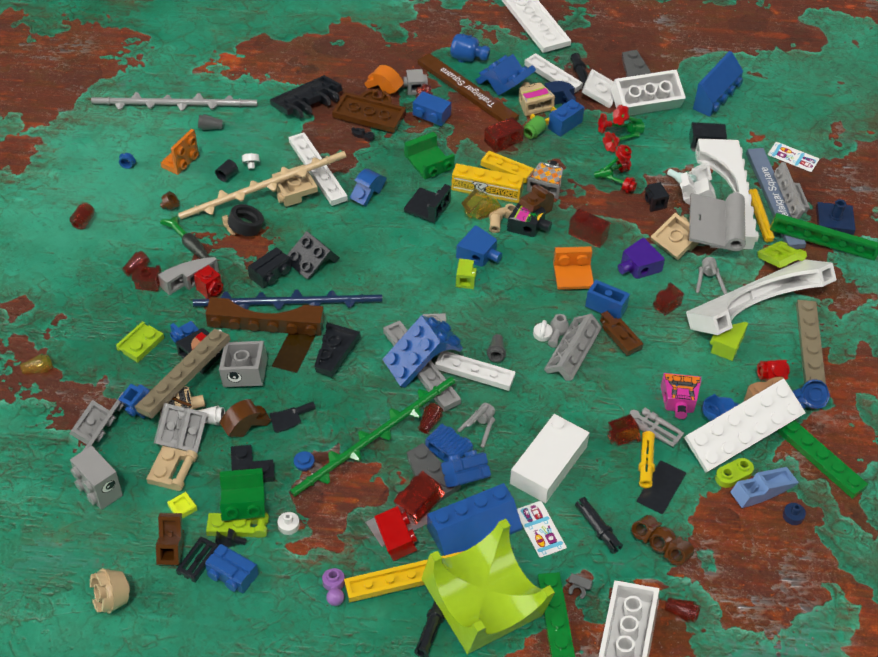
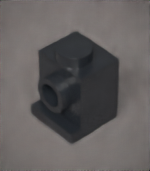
M661 182L647 185L645 188V200L650 204V212L666 209L669 195Z

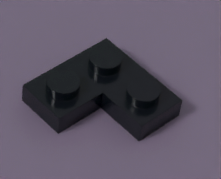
M251 445L231 446L232 471L262 468L263 482L275 481L273 460L253 461Z

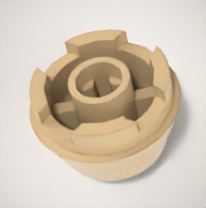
M102 568L97 573L91 574L90 588L94 587L95 596L92 602L97 612H107L110 614L128 602L130 586L122 571Z

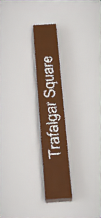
M429 53L418 59V65L508 127L519 120L517 113Z

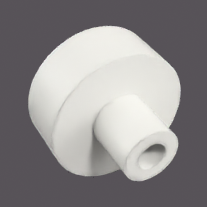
M259 154L242 155V163L248 164V169H255L254 163L260 162Z
M285 512L279 516L278 529L282 534L292 535L298 531L300 524L299 518L295 513Z

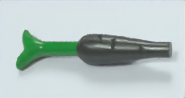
M178 216L160 220V224L173 228L182 237V243L188 250L201 259L210 258L197 237L192 233H187L178 224Z

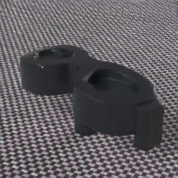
M353 127L351 129L352 134L357 138H363L366 141H374L375 139L374 133H365L364 128Z

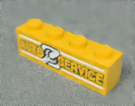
M456 163L452 173L451 190L518 203L523 192L524 177Z

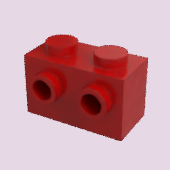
M396 506L374 516L387 551L393 561L417 551L414 542L418 540L413 529H408L407 525L411 523L406 512L402 513L399 507Z

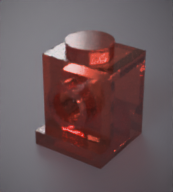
M156 265V267L138 266L137 270H133L132 281L135 283V288L158 292L160 287L158 274L162 273L160 265Z
M670 282L667 289L658 292L653 305L656 310L666 316L681 306L684 293Z
M631 414L608 422L610 430L607 431L611 443L616 442L619 446L633 440L641 441L639 425Z

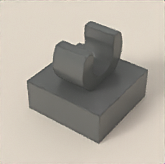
M571 573L569 582L574 584L570 586L569 594L572 595L575 588H580L582 591L580 598L584 599L586 589L591 590L594 581Z

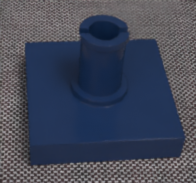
M841 199L836 200L835 204L817 202V225L854 235L853 205H847Z

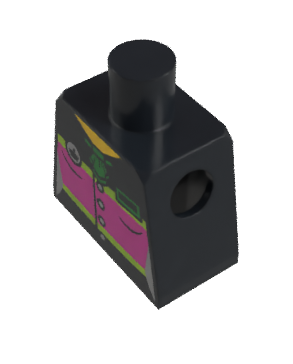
M518 202L508 217L507 231L535 237L540 229L549 232L552 222L545 220L546 210L541 207L531 212Z

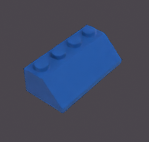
M729 51L698 83L693 106L694 110L710 117L719 110L722 103L725 104L728 97L733 95L735 89L741 86L743 70L733 52Z
M504 483L427 514V529L442 556L470 549L488 536L497 526L498 522L507 519L511 525L509 535L521 531L523 527L514 498Z

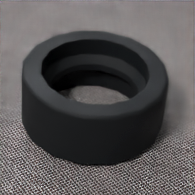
M238 204L231 209L227 223L239 235L255 236L261 230L264 217L258 209L250 205ZM240 218L248 219V220L251 221L252 223L245 222V221L241 220Z

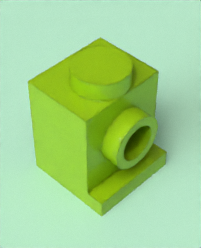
M459 258L456 287L474 289L477 268H474V260Z

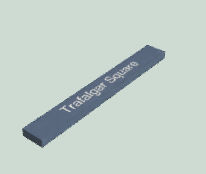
M764 148L747 149L746 155L773 217L776 213L791 217ZM781 233L784 242L788 246L795 249L805 248V240Z

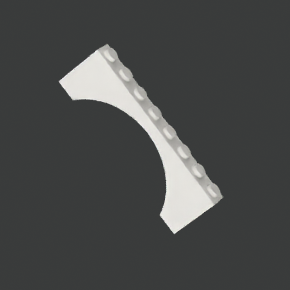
M698 139L695 151L697 163H709L710 169L717 172L727 181L733 193H740L744 196L746 245L743 249H753L755 242H758L759 235L758 231L755 230L756 219H753L754 207L751 206V194L748 193L749 182H746L747 171L744 170L745 159H742L743 149L740 147L739 140Z
M813 260L798 261L686 312L690 329L718 335L733 328L731 323L733 318L739 312L757 302L783 293L823 287L837 280L833 263Z

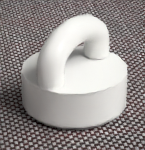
M543 320L542 323L535 325L533 330L534 338L541 342L550 340L553 332L552 327L547 324L546 320Z

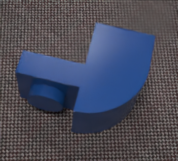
M368 168L362 170L355 179L357 184L350 199L367 206L373 192L380 193L387 178Z

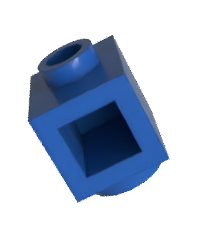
M130 384L118 400L126 407L125 411L132 417L137 415L144 419L145 415L138 413L135 406L150 390L141 384L138 386Z

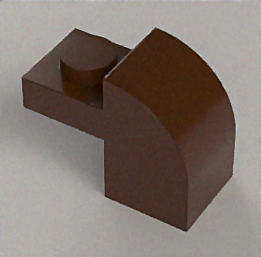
M533 185L532 191L521 197L519 204L531 212L542 207L546 210L545 214L552 211L554 195L540 185Z
M246 399L232 405L225 412L219 423L228 436L244 437L252 425L267 426L271 419L262 406H255L251 399Z
M160 513L158 516L159 538L156 542V565H179L184 545L182 513Z

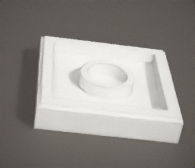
M592 69L587 77L582 93L610 108L614 101L611 92L614 81Z

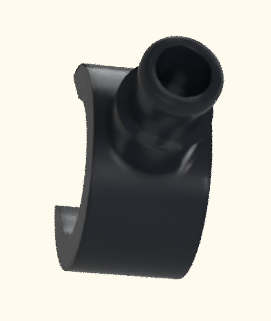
M228 528L227 536L221 535L218 531L216 532L215 543L218 545L222 544L226 547H232L234 544H246L247 539L237 536L233 529Z

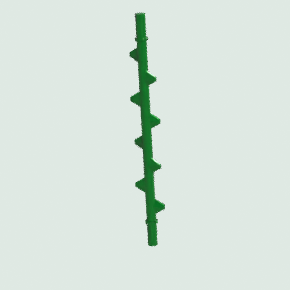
M450 376L438 386H434L429 392L419 389L417 391L419 398L417 401L401 412L391 408L389 410L390 420L370 434L359 431V442L342 454L330 451L328 453L329 463L311 476H307L305 480L290 490L292 496H297L308 487L313 486L317 481L325 484L330 483L329 472L349 458L360 461V450L378 437L387 441L390 440L391 428L408 416L420 418L419 408L436 396H440L443 391L455 383L454 378Z

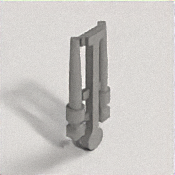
M646 407L643 408L641 413L645 417H642L637 410H631L629 413L634 427H639V430L643 432H653L655 438L672 447L676 446L684 435V432L658 417V414L651 413ZM659 423L678 433L677 437L659 427Z

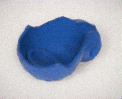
M817 379L809 380L801 388L792 391L804 409L806 407L811 409L825 407L830 398L827 385Z
M713 394L703 401L702 410L704 416L709 421H712L739 404L731 398L718 397L716 394Z

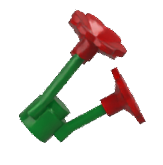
M618 105L617 109L613 111V122L607 120L606 114L601 113L598 132L604 134L606 127L612 126L627 127L628 132L631 133L623 137H616L615 133L606 132L605 137H603V143L607 151L615 152L620 141L639 137L644 132L645 125L642 119L630 117L627 106ZM627 120H630V121H631V122H629L628 124H625V123H624V122L627 121Z

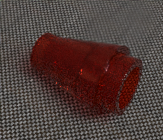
M143 251L135 252L126 265L122 267V271L129 277L147 267L150 260Z
M429 403L428 406H425L421 422L418 426L419 431L428 434L443 417V409L439 405Z
M669 597L665 610L688 623L690 621L695 623L699 616L700 605H697L695 601Z

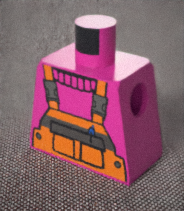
M663 373L661 391L665 409L675 411V417L678 419H684L687 417V413H693L698 398L701 377Z

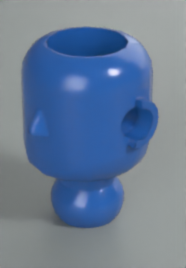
M456 34L451 44L450 54L461 63L472 62L476 57L486 61L490 54V48L488 46H479V40L472 37V35Z

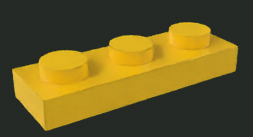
M491 151L485 154L480 166L493 171L523 176V183L528 182V177L534 170L530 166Z

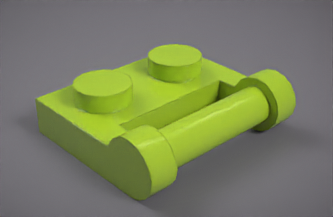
M783 241L757 251L758 258L779 268L786 267L796 260L803 261L807 257L806 251L790 247Z

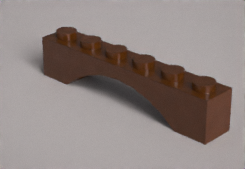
M210 297L205 315L207 327L321 336L324 323V306L303 305L286 312L260 313L242 308L228 298Z

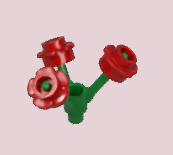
M627 145L618 146L615 151L617 157L607 166L601 168L600 171L594 172L595 178H607L623 184L622 190L626 191L627 194L634 192L637 182H635V178L627 177L623 181L614 177L613 171L619 169L620 172H628L630 170L632 152L630 147Z

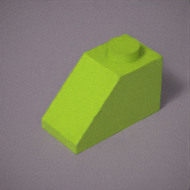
M748 323L733 324V328L718 335L713 334L710 344L713 345L711 353L733 361L745 336Z

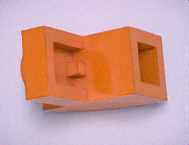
M379 65L364 83L367 89L378 85L382 92L385 91L388 94L396 92L404 84L399 74L387 65Z

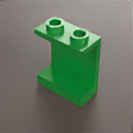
M435 132L404 143V156L425 180L454 169L455 155H444L437 146V135Z
M262 468L220 472L221 520L265 517Z

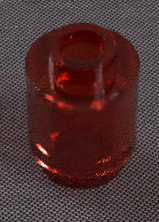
M88 203L79 205L70 217L72 226L77 229H85L94 216V208Z

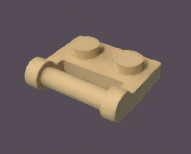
M162 446L146 478L147 483L181 491L184 487L186 475L192 463L196 461L198 454L192 450L183 451ZM183 460L184 462L177 477L172 480L180 461Z

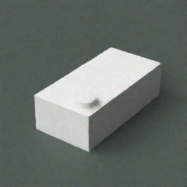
M677 70L618 78L614 80L611 87L616 109L618 105L627 106L629 108V116L680 108L686 99Z
M554 414L511 469L510 484L546 504L587 448L590 432Z
M614 581L599 657H649L659 605V588Z

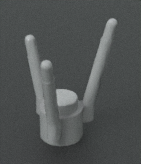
M713 257L703 259L702 267H699L696 293L700 291L702 277L705 273L707 276L716 274L724 295L727 294L716 259Z
M483 403L457 431L461 432L464 428L470 427L476 420L481 424L488 423L481 443V448H484L491 426L495 421L493 417L495 414L494 407L488 403Z

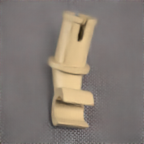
M507 204L505 207L489 214V231L492 233L500 232V223L503 216L508 219L516 206Z

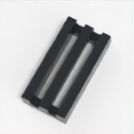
M200 537L176 569L177 574L180 576L182 574L184 578H190L192 582L196 583L206 569V560L219 545ZM203 544H205V547L203 548V550L197 555V557L195 558L194 562H193L192 565L189 567V569L186 570V568H187V566L189 565V563L192 561V559H193V558L195 557V555L198 553V551H199L200 548L203 546Z

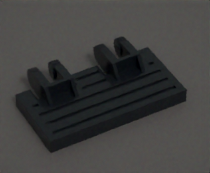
M323 75L270 99L271 106L286 115L292 114L301 119L304 116L303 112L308 115L312 114L310 105L318 101L326 106L331 105V100L338 102L340 99L337 93L343 90L342 84Z

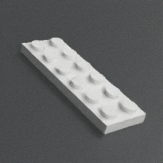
M502 0L543 53L571 45V39L539 0Z
M782 379L686 435L684 439L706 473L806 412L785 379Z

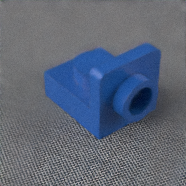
M192 321L179 328L172 323L170 325V336L176 343L199 329Z

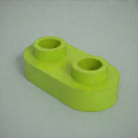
M738 458L720 467L716 472L715 480L719 486L730 488L735 486L738 481L749 479L752 476L754 465L748 459Z

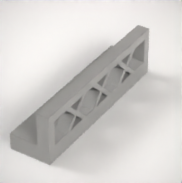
M593 314L574 317L544 369L546 373L559 371L566 381L573 380L602 328Z

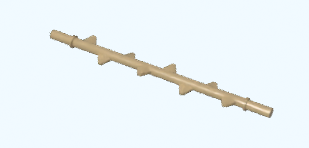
M345 151L329 157L326 156V158L321 160L314 157L310 164L291 171L286 167H282L280 175L259 183L251 181L249 187L230 194L220 190L217 199L198 206L195 205L193 208L178 213L180 220L203 211L213 215L216 206L235 199L243 201L245 195L266 187L271 191H276L277 183L296 176L305 178L309 171L327 164L331 165L330 163L346 158Z

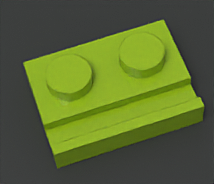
M142 321L116 344V348L138 363L164 339V334L150 325H145V322Z

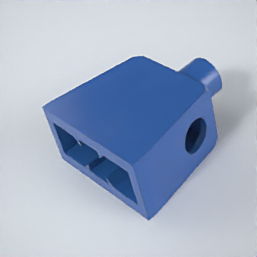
M475 225L457 244L456 258L474 260L475 265L482 267L489 260L498 263L502 258V253L497 251V239Z

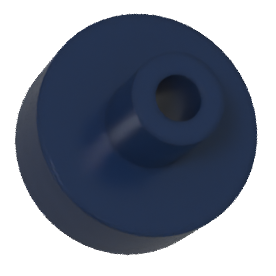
M798 503L787 504L783 511L784 520L791 525L801 524L806 516L805 509Z

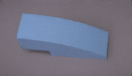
M787 467L758 472L751 479L738 481L731 490V494L741 508H745L771 499L796 486L799 482Z

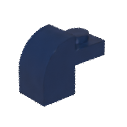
M564 81L545 83L544 86L555 96L554 105L561 103L563 105L571 99L576 101L574 96L575 87L570 83Z

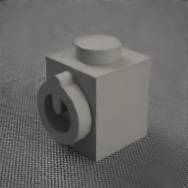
M422 69L406 70V77H403L404 87L407 86L408 95H418L422 91L424 92V89L428 88L427 74H423Z

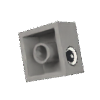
M264 341L228 342L224 346L219 367L223 387L263 386L268 359Z
M92 445L70 459L72 465L70 471L76 479L74 483L80 492H86V497L92 505L96 504L102 510L123 496L116 471Z

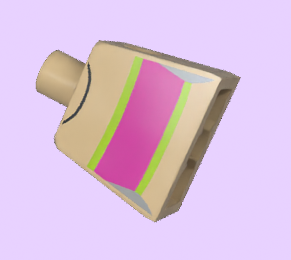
M524 82L519 88V103L525 116L549 111L551 107H554L555 96L542 83L530 85L529 82Z

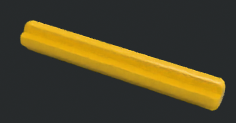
M750 189L751 205L754 207V213L764 241L767 243L773 242L775 236L773 231L770 230V223L758 190Z

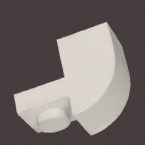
M687 172L681 174L682 182H680L683 200L690 205L691 193L716 199L714 187L707 177L694 183Z

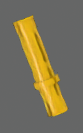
M651 431L642 433L641 462L638 465V470L640 471L639 485L642 488L652 487V477L655 471V464L653 463L655 434Z

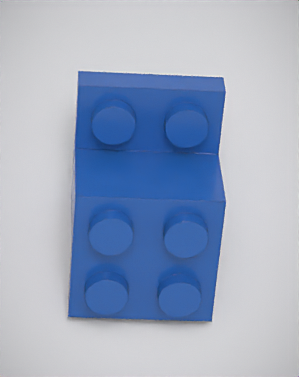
M514 54L509 57L504 55L498 61L496 60L489 65L488 68L482 70L479 73L481 76L475 80L478 84L488 80L499 96L516 86L535 72L536 69L533 65L528 68L526 66L522 67Z

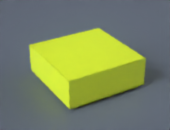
M186 492L167 502L168 507L173 513H182V519L197 511V506Z

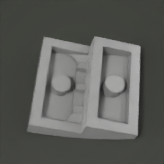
M164 403L154 444L184 451L192 450L197 453L207 413Z

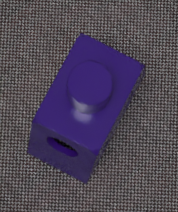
M643 237L623 251L621 263L618 264V270L621 274L630 272L636 279L662 272L665 258Z

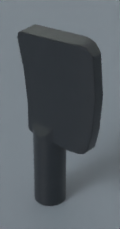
M314 402L270 413L274 432L286 431L300 424L299 415L316 409Z

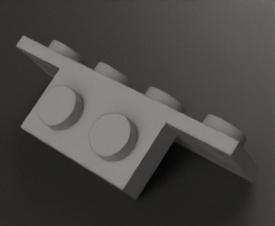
M781 162L779 167L776 168L774 175L791 217L799 219L804 212L807 213L810 207L800 183L793 182L786 163Z
M117 399L109 411L92 400L69 434L87 444L83 451L90 447L94 441L99 443L105 434L102 429L105 425L108 427L115 419L113 413L115 410L119 412L123 404Z

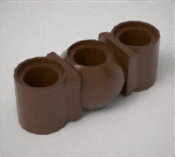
M646 515L634 522L632 525L633 535L637 539L643 540L645 544L649 542L655 552L664 554L663 557L668 558L673 565H682L693 556L694 548L692 544L683 540L680 536L676 538L675 533L670 528L661 526L662 523L658 522L655 517Z

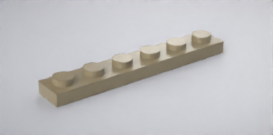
M797 300L796 311L804 384L812 379L821 380L826 384L816 301Z
M213 329L135 406L137 412L152 419L163 408L164 403H168L231 340L229 334Z

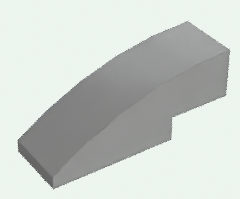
M215 257L202 258L169 268L158 274L160 287L168 295L184 286L190 290L196 286L194 274L198 270L209 265L219 272L217 259Z

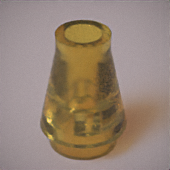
M42 353L26 362L20 363V368L23 374L45 373L52 369V362L48 354L44 355Z

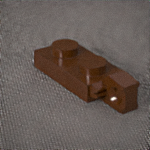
M608 311L601 314L600 322L603 324L604 331L627 356L643 348V342L621 318L614 319Z

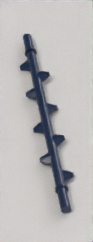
M296 289L291 297H266L263 292H260L256 298H232L228 291H224L220 297L228 298L245 309H248L250 305H274L277 310H281L284 304L320 306L322 303H345L348 308H352L355 303L382 302V294L337 296L333 290L327 296H302L300 291ZM193 299V307L208 306L209 299Z

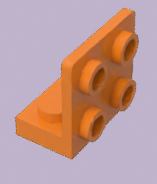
M194 129L188 131L171 147V153L160 162L161 168L179 175L198 157L199 152Z
M591 246L555 248L553 266L558 290L590 289L594 283L590 265L592 258Z

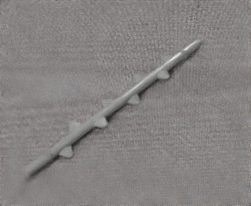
M135 92L131 98H91L92 104H115L118 110H122L125 105H147L149 109L155 105H177L180 111H184L188 105L209 106L211 110L216 106H257V100L233 99L230 95L225 99H203L200 93H197L193 99H173L170 95H166L164 98H141L138 92Z

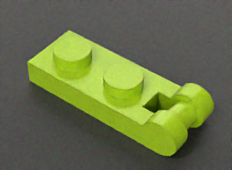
M209 513L206 535L216 536L218 531L221 535L227 536L228 528L236 532L237 536L266 537V524L268 523L269 515L265 513V517L222 521L221 513Z

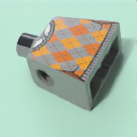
M553 160L549 164L540 162L528 177L527 191L531 192L533 185H540L551 192L555 199H558L563 168L559 167V164Z

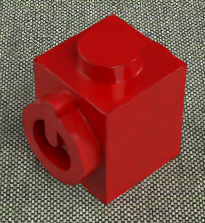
M207 265L194 274L196 290L207 299L218 295L223 290L221 275L211 266Z
M787 360L760 361L757 365V374L760 380L768 381L774 377L788 379L790 367Z

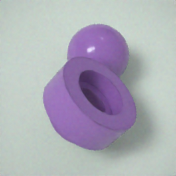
M337 568L328 569L322 576L323 586L328 590L326 599L332 606H338L344 601V593L341 589L345 585L344 573Z

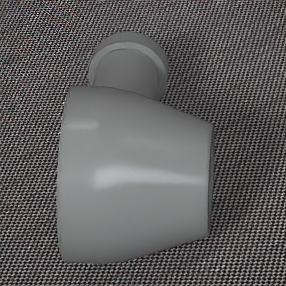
M563 314L555 315L550 323L553 332L548 345L552 348L557 347L559 336L564 335L569 328L567 318Z

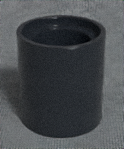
M228 159L215 170V174L219 180L226 182L238 172V167L234 161Z

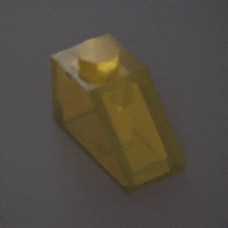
M476 188L461 203L465 208L464 212L470 218L475 217L479 220L488 218L491 212L502 208L497 199Z

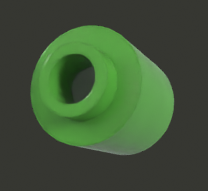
M534 116L524 125V136L528 139L536 138L547 127L545 119L540 116Z

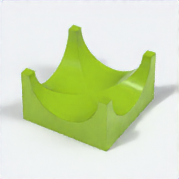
M507 519L499 521L494 530L482 541L458 555L442 558L438 551L431 553L421 578L467 654L543 616L555 594L550 585L543 589L538 588L522 572L511 548L509 537L511 525Z

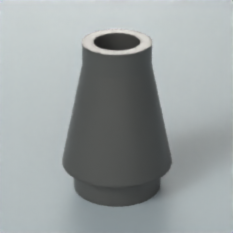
M206 114L199 115L198 128L202 130H222L223 120Z
M499 334L492 337L487 350V356L493 362H500L506 356L503 337Z

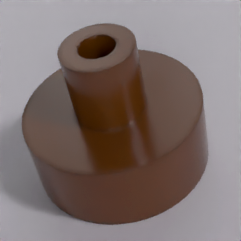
M169 191L162 195L160 206L163 209L174 210L179 206V200L173 192Z

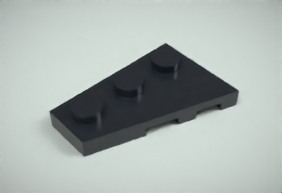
M327 322L326 332L322 338L323 343L321 349H319L314 366L315 371L333 377L361 338L360 331Z

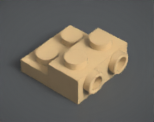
M301 165V166H298V167H295V168H291V169H289V170L291 171V170L297 169V168L302 167V166H305V165ZM280 172L272 174V178L280 175ZM307 172L305 178L296 176L277 183L276 191L273 192H277L278 202L283 203L287 207L302 202V196L318 192V186L310 173Z
M676 213L651 236V241L676 260L682 257L688 250L692 251L699 244L689 241V221L684 216H679Z

